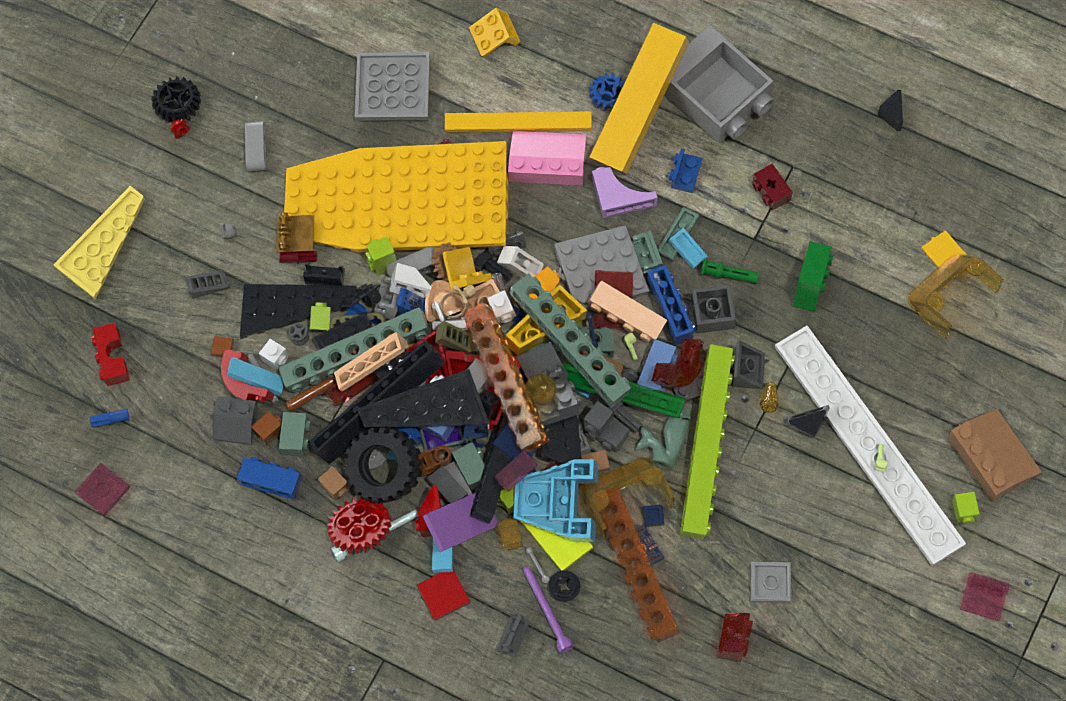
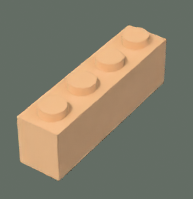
M603 281L598 283L587 302L591 305L590 308L598 313L600 311L605 313L609 320L615 323L617 321L623 324L624 329L629 332L635 331L646 342L656 340L667 321Z

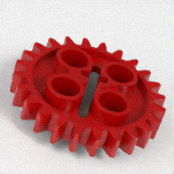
M362 497L357 502L352 498V503L350 504L345 501L344 507L339 505V511H333L334 517H329L330 523L327 524L329 529L327 532L331 542L334 543L336 548L340 547L342 552L347 549L348 554L353 550L358 554L361 549L366 553L368 547L374 550L373 545L377 544L380 546V539L386 540L385 534H390L389 528L392 527L388 509L384 508L383 503L378 504L371 502V500L363 501Z

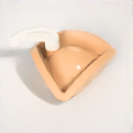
M437 280L430 285L431 291L425 298V315L429 322L438 319L442 322L444 321L446 316L440 309L441 299L445 294L455 291L454 289L451 290L449 282ZM451 295L445 300L443 311L446 315H451L464 309L465 306L460 300L459 295Z

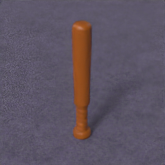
M328 377L286 402L287 409L292 412L334 386L337 382L336 378Z

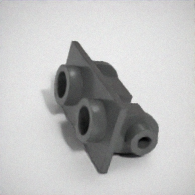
M516 230L513 233L507 234L506 246L519 247L520 249L527 247L524 233ZM504 246L487 247V249L493 255V258L500 256Z
M511 614L496 651L515 658L530 621L524 619V616L521 614Z

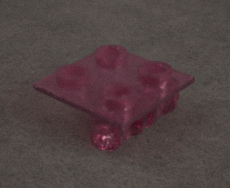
M970 572L960 610L1000 621L1006 594L1009 591V583Z

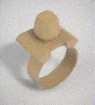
M454 285L453 289L455 291L449 292L442 297L440 309L447 318L459 319L464 316L468 308L472 309L468 298L474 297L477 293L473 285L466 286L463 291L457 285ZM451 295L462 296L463 303L465 304L463 311L456 316L446 315L443 311V304Z

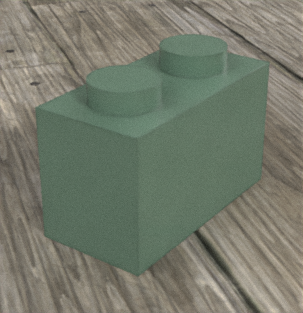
M283 412L279 443L281 455L305 456V450L309 449L307 432L311 431V420L308 419L306 413Z
M473 442L451 453L453 460L456 462L472 491L478 488L485 464L481 459L483 454L479 446L475 448Z

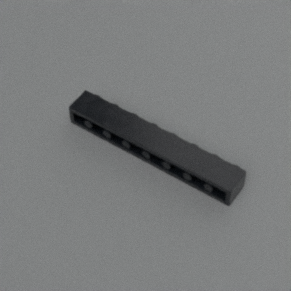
M424 340L309 442L315 454L330 465L348 447L352 446L351 441L354 438H358L359 434L363 431L371 429L364 428L358 408L419 387L446 363L441 354L428 341Z

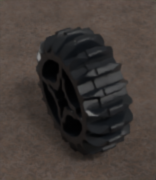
M176 76L175 80L169 77L168 82L163 80V85H157V90H153L154 96L151 98L153 102L152 107L162 121L166 119V122L170 123L172 120L174 122L178 119L187 118L190 120V115L196 116L195 110L200 108L201 94L197 86L193 85L191 80L187 81L185 77L181 80L178 76Z

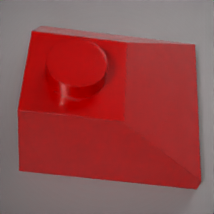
M437 485L432 486L418 511V519L415 520L416 531H420L422 537L432 536L423 516L441 508Z

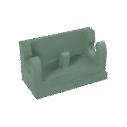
M651 230L634 236L632 244L643 275L646 276L649 270L661 267L662 261Z

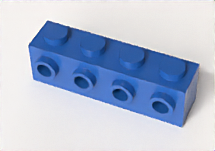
M666 265L649 270L648 283L663 318L667 320L666 325L675 346L693 340L696 329L694 323L687 316L689 315L687 307L681 302V294L679 289L675 288L672 273L668 271Z

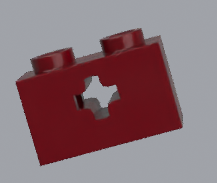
M773 163L753 174V188L755 191L760 192L764 204L769 206L772 211L791 201L793 192Z

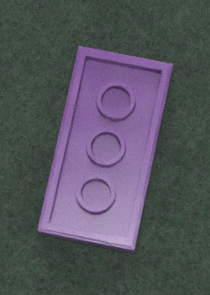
M476 493L423 516L440 552L499 526L495 515L489 524L470 516Z

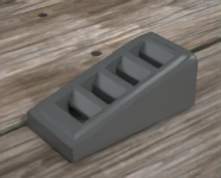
M224 270L186 277L193 299L229 288ZM219 277L222 282V284L218 285L217 278ZM213 279L214 286L210 285L209 280ZM202 282H206L207 287H203Z

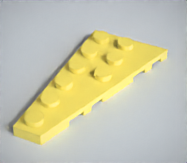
M129 186L54 264L58 271L94 300H96L145 201L144 196Z

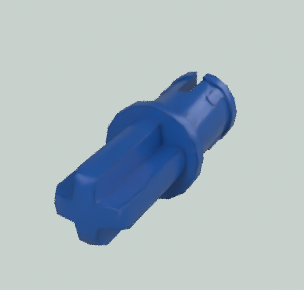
M127 408L114 412L109 410L107 413L90 417L92 427L107 424L111 426L116 422L130 420Z

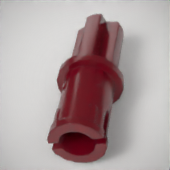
M316 251L280 252L279 258L280 263L297 262V264H300V262H316L318 254Z

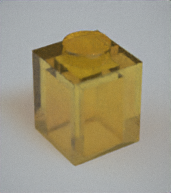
M507 518L502 520L501 523H497L504 551L523 547L517 519Z

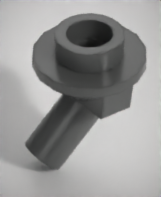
M627 368V370L622 369V377H625L629 382L634 383V381L639 380L638 373L631 368Z

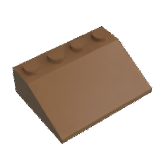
M998 409L966 421L951 430L949 434V441L992 502L1042 474V471Z

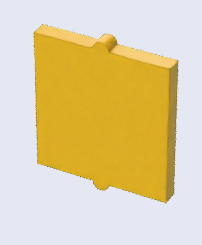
M946 230L938 236L932 237L931 241L921 247L941 272L952 265L955 266L956 262L967 255Z

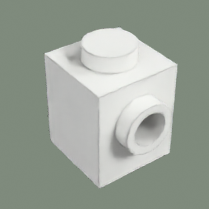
M269 339L259 352L262 362L276 371L279 370L278 367L286 363L289 357L286 348L272 339Z

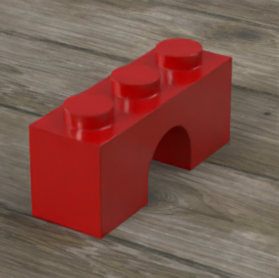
M116 323L93 328L94 335L91 336L94 347L97 346L98 352L95 353L97 363L101 365L99 370L101 381L104 380L107 386L130 381L127 364L123 356L110 358V353L115 348L122 347L120 332Z

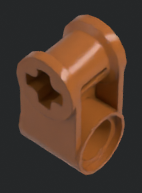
M444 445L421 452L418 455L419 460L423 461V465L419 466L422 471V477L431 475L441 466L444 467L453 462L451 450ZM441 454H448L446 459H439Z

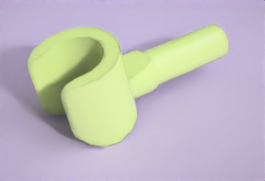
M629 333L624 337L623 342L630 350L633 361L638 358L632 344L636 342V338L633 333Z
M879 444L875 469L884 472L888 461L882 459L884 445Z

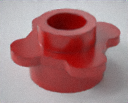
M178 119L171 124L170 130L174 133V137L179 139L189 132L190 127L186 125L185 119Z

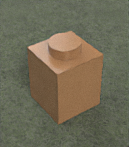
M333 466L318 478L320 486L335 501L338 498L345 497L350 489L348 482Z

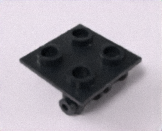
M363 284L357 288V293L345 296L342 299V303L338 306L351 307L360 300L364 303H379L381 301V294L377 288L380 287V284Z

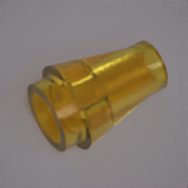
M773 382L765 384V389L759 403L764 412H775L779 406L777 385Z

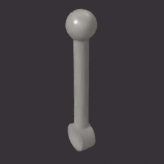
M527 547L526 553L530 555L541 574L542 582L548 584L550 578L545 575L533 554V548Z

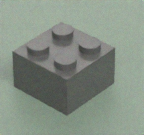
M730 285L692 290L691 301L697 333L735 329L736 318Z

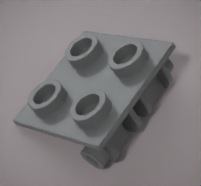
M551 342L516 357L529 380L526 382L528 388H533L534 391L547 386L549 382L569 376Z

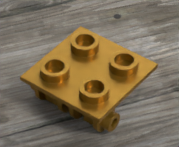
M282 212L281 216H277V253L313 251L314 215L288 216V213Z

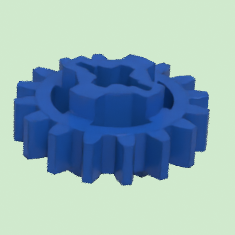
M605 73L604 77L598 75V81L593 79L592 85L589 86V98H592V104L597 103V109L602 106L603 111H606L607 108H610V111H612L618 98L617 95L622 90L626 80L621 81V76L619 75L616 78L614 73L611 76Z

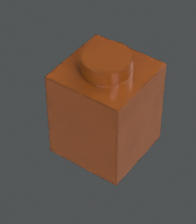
M268 411L251 427L254 433L267 446L281 434L282 420L277 414L273 416Z

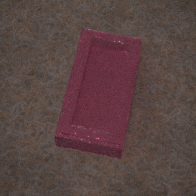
M522 451L495 476V479L509 492L537 467V463L525 451Z

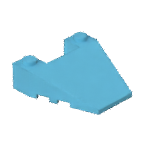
M574 459L568 461V463L556 465L541 472L538 471L516 478L513 518L574 542H595L596 522L592 518H577L578 485L598 484L599 464L594 459Z

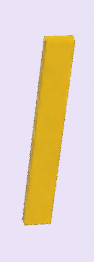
M591 111L445 113V133L592 131Z

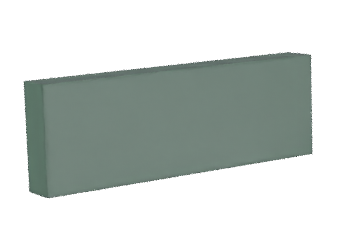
M685 207L681 209L657 249L661 257L671 262L674 261L678 251L668 240L682 228L690 234L700 215Z

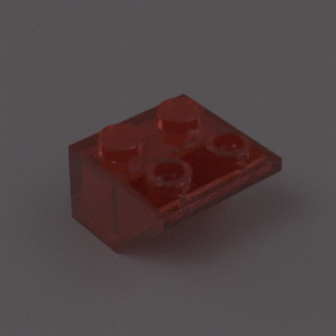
M750 613L725 614L717 658L741 663L742 657H746L749 640H746V637L750 638L753 621L749 620Z

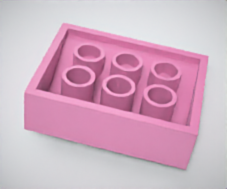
M513 131L508 166L509 182L583 186L586 134Z

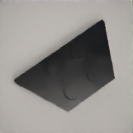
M577 415L542 426L538 417L541 457L554 460L560 465L574 459H582Z

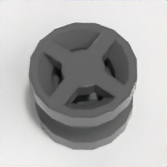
M294 323L290 326L288 333L292 343L298 346L306 344L309 340L307 327L303 323Z

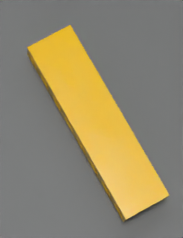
M652 24L590 158L624 174L628 173L689 44L686 36L658 24Z

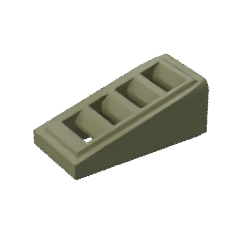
M444 321L437 326L435 343L471 353L472 334ZM465 338L467 339V345H466V346L464 345V340H465Z

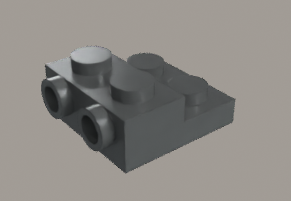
M567 377L549 382V388L531 394V399L542 426L580 414L578 407L581 405L578 394H573L575 392L574 384L572 381L568 382Z

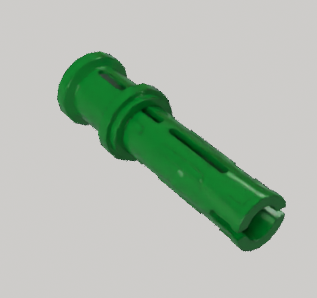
M705 258L701 275H713L718 279L727 277L755 284L758 282L760 273L725 266L723 262H710Z

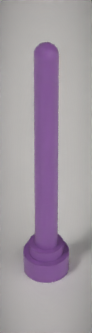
M525 566L523 572L557 638L556 647L559 653L562 654L571 650L574 647L572 640L564 636L531 568Z

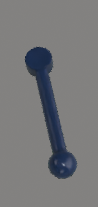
M587 312L585 318L589 323L592 344L597 348L599 344L595 339L592 324L593 314Z

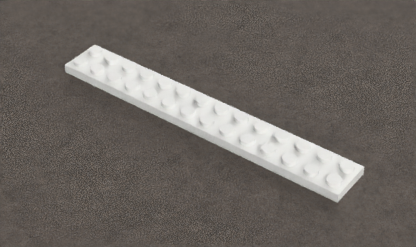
M805 326L775 344L776 350L817 407L829 405L830 409L826 416L827 421L929 563L934 566L966 545L965 541L809 327ZM879 444L884 445L882 459L888 461L884 472L875 469Z

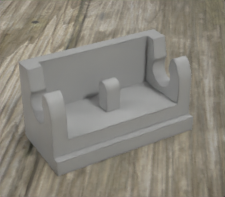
M385 278V282L391 283V278ZM381 283L379 288L381 301L376 303L374 312H381L386 318L393 319L398 311L397 302L399 294L390 292V285Z

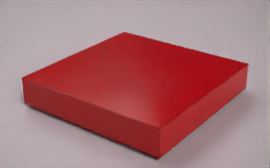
M454 569L453 572H441L417 584L434 621L470 604V600Z

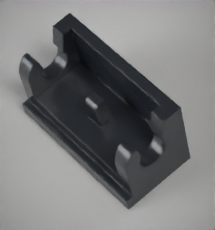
M305 263L306 271L303 272L305 284L343 285L344 266L339 265V268L318 267Z

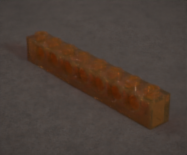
M482 302L464 313L466 318L465 324L472 332V340L480 351L479 357L487 367V376L495 386L494 392L501 400L502 411L509 419L508 425L516 435L517 446L521 450L531 452L549 442V438L492 306ZM512 391H514V395L510 399V394ZM521 408L520 415H517L518 410ZM528 425V431L525 433V427Z
M614 486L596 494L597 501L594 502L599 513H603L605 519L602 520L606 531L610 530L611 532L610 542L613 548L617 547L619 555H616L620 565H624L626 568L625 578L628 584L632 583L634 590L631 592L635 601H639L642 608L639 611L643 620L647 619L649 627H647V631L651 639L655 638L657 642H661L679 634L680 631L620 489ZM612 507L618 508L614 515H609V510ZM619 525H625L624 531L616 532V528ZM631 542L632 548L627 551L624 550V545ZM634 560L640 561V565L637 568H631V563ZM647 578L648 581L645 586L641 587L638 585L640 579ZM649 596H655L654 603L647 605L646 599ZM657 614H662V621L654 623V617Z

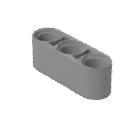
M264 121L245 123L247 172L266 170V131Z
M427 247L390 263L386 267L389 277H392L397 263L416 268L422 276L432 272L435 266L431 265L434 262L431 255L435 254L433 251L435 248Z

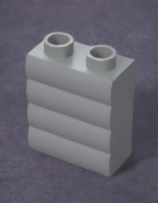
M711 26L706 28L688 44L665 93L668 99L673 101L680 110L687 114L718 143L722 142L728 135L733 140L737 139L748 127L747 118L754 112L758 116L764 115L774 103V99L771 97L773 80Z

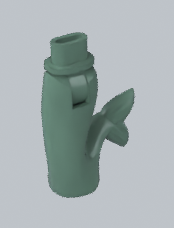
M683 406L680 418L673 416L668 418L664 427L665 448L651 431L642 426L641 435L643 438L638 442L636 450L639 451L651 447L653 449L652 464L661 470L671 471L683 449L692 410Z

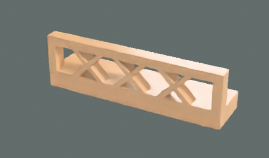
M395 332L335 371L334 374L339 390L344 391L404 352V349L409 347L407 341Z

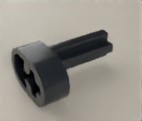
M486 250L474 261L476 272H483L487 268L506 284L513 277V274L493 260V255Z

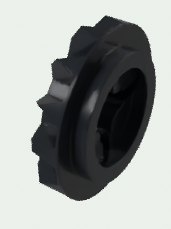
M559 571L551 577L549 592L556 601L564 603L570 600L573 601L579 595L580 581L574 573ZM568 581V588L570 590L565 589L561 593V586L559 584L564 585Z

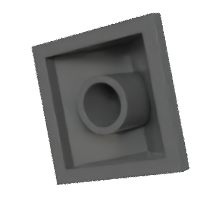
M740 340L736 342L732 387L763 389L765 352Z

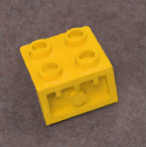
M498 8L493 9L469 27L478 50L483 57L505 42L514 46L521 42L508 13Z
M470 247L443 252L451 290L454 285L461 288L492 279L491 273L483 274L482 271H475Z

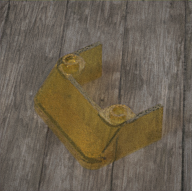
M954 254L909 294L908 304L944 339L948 337L952 325L939 313L945 305V299L940 293L963 272L967 271L970 275L977 276L994 293L999 292L1004 279L981 258Z
M640 457L598 476V484L582 485L581 496L593 520L596 522V526L603 539L607 538V528L599 512L607 508L609 504L608 495L640 480H644L649 486L659 485L670 508L674 507L675 496L662 471L649 458Z

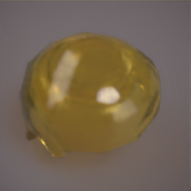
M545 373L534 375L525 386L526 395L539 405H544L552 400L557 391L556 383Z

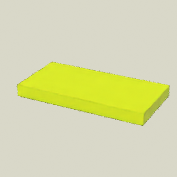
M520 521L561 571L568 569L593 549L590 542H574Z

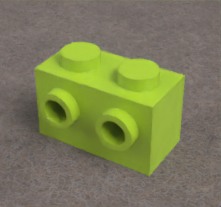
M388 237L372 240L366 245L368 252L365 255L370 270H375L377 276L386 273L387 265L396 261L395 252Z

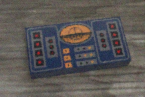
M644 524L627 533L628 539L646 568L664 559L663 554Z

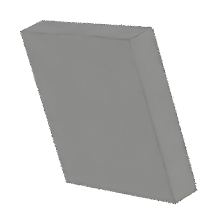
M751 562V602L791 603V562Z

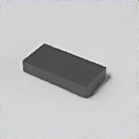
M443 466L428 477V481L432 485L438 486L439 493L449 504L468 496V493Z

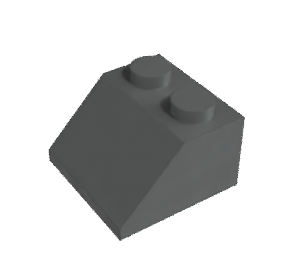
M218 396L214 411L213 440L252 445L254 431L251 426L256 423L259 411L256 401Z

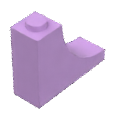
M599 167L592 171V180L603 218L657 206L656 191L639 192L627 188L616 179L610 167Z

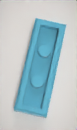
M234 357L230 359L227 376L254 387L268 389L278 396L282 394L284 384L282 376Z

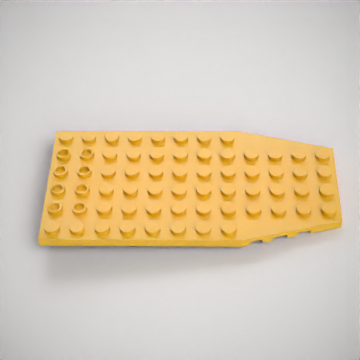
M507 142L359 148L286 168L284 212L288 213V216L314 215V243L321 246H334L337 249H350L353 252H368L366 245L372 240L382 239L386 236L394 251L422 250L427 247L436 249L439 245L448 242L451 243V246L456 245L457 248L506 246L509 212Z

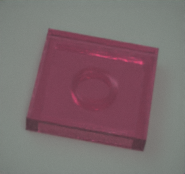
M100 463L76 489L75 493L105 517L130 489V486Z

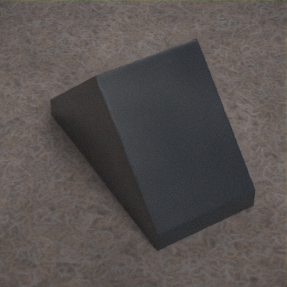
M897 90L880 105L878 115L896 131H901L903 125L901 90Z
M826 405L794 415L790 418L789 423L815 437L830 407Z

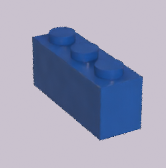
M244 457L237 481L239 485L295 500L302 477L299 471L294 468L288 467L284 469L273 462L266 464L255 457L250 459Z

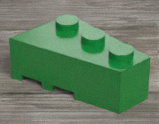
M809 242L792 307L815 312L819 294L824 293L826 282L823 280L828 279L830 268H827V265L831 266L834 255L830 254L832 246Z

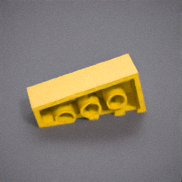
M558 285L551 292L554 298L553 301L565 309L566 315L570 320L573 319L578 323L585 319L587 309L561 285ZM548 308L541 309L544 313L551 312ZM526 315L506 334L504 343L519 356L546 341L549 337L529 315ZM560 322L554 323L556 327H563V324Z

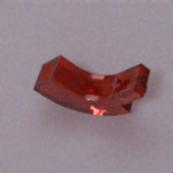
M684 339L677 364L656 363L651 381L664 387H684L691 384L697 378L703 366V362L699 358L704 342L700 339Z

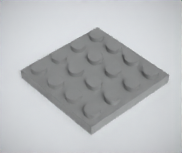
M430 52L357 53L355 121L428 120Z
M626 225L554 244L569 293L585 309H591V305L587 302L600 281L605 282L631 299L649 294V289Z

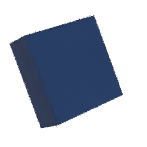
M662 504L643 506L645 527L664 525Z

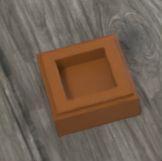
M214 336L211 356L223 357L225 349L232 350L233 338Z

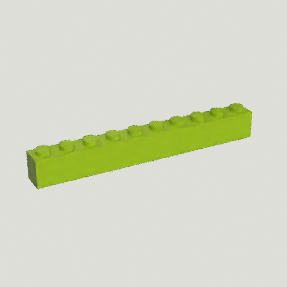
M710 344L707 349L680 529L681 536L703 540L706 534L710 533L711 523L708 522L709 515H712L714 508L711 498L716 493L717 485H714V478H717L719 473V466H716L717 459H720L722 447H719L720 440H723L725 429L722 428V423L726 421L727 410H724L725 403L729 402L730 392L727 391L728 385H731L733 374L730 373V367H733L735 362V355H732L733 348Z

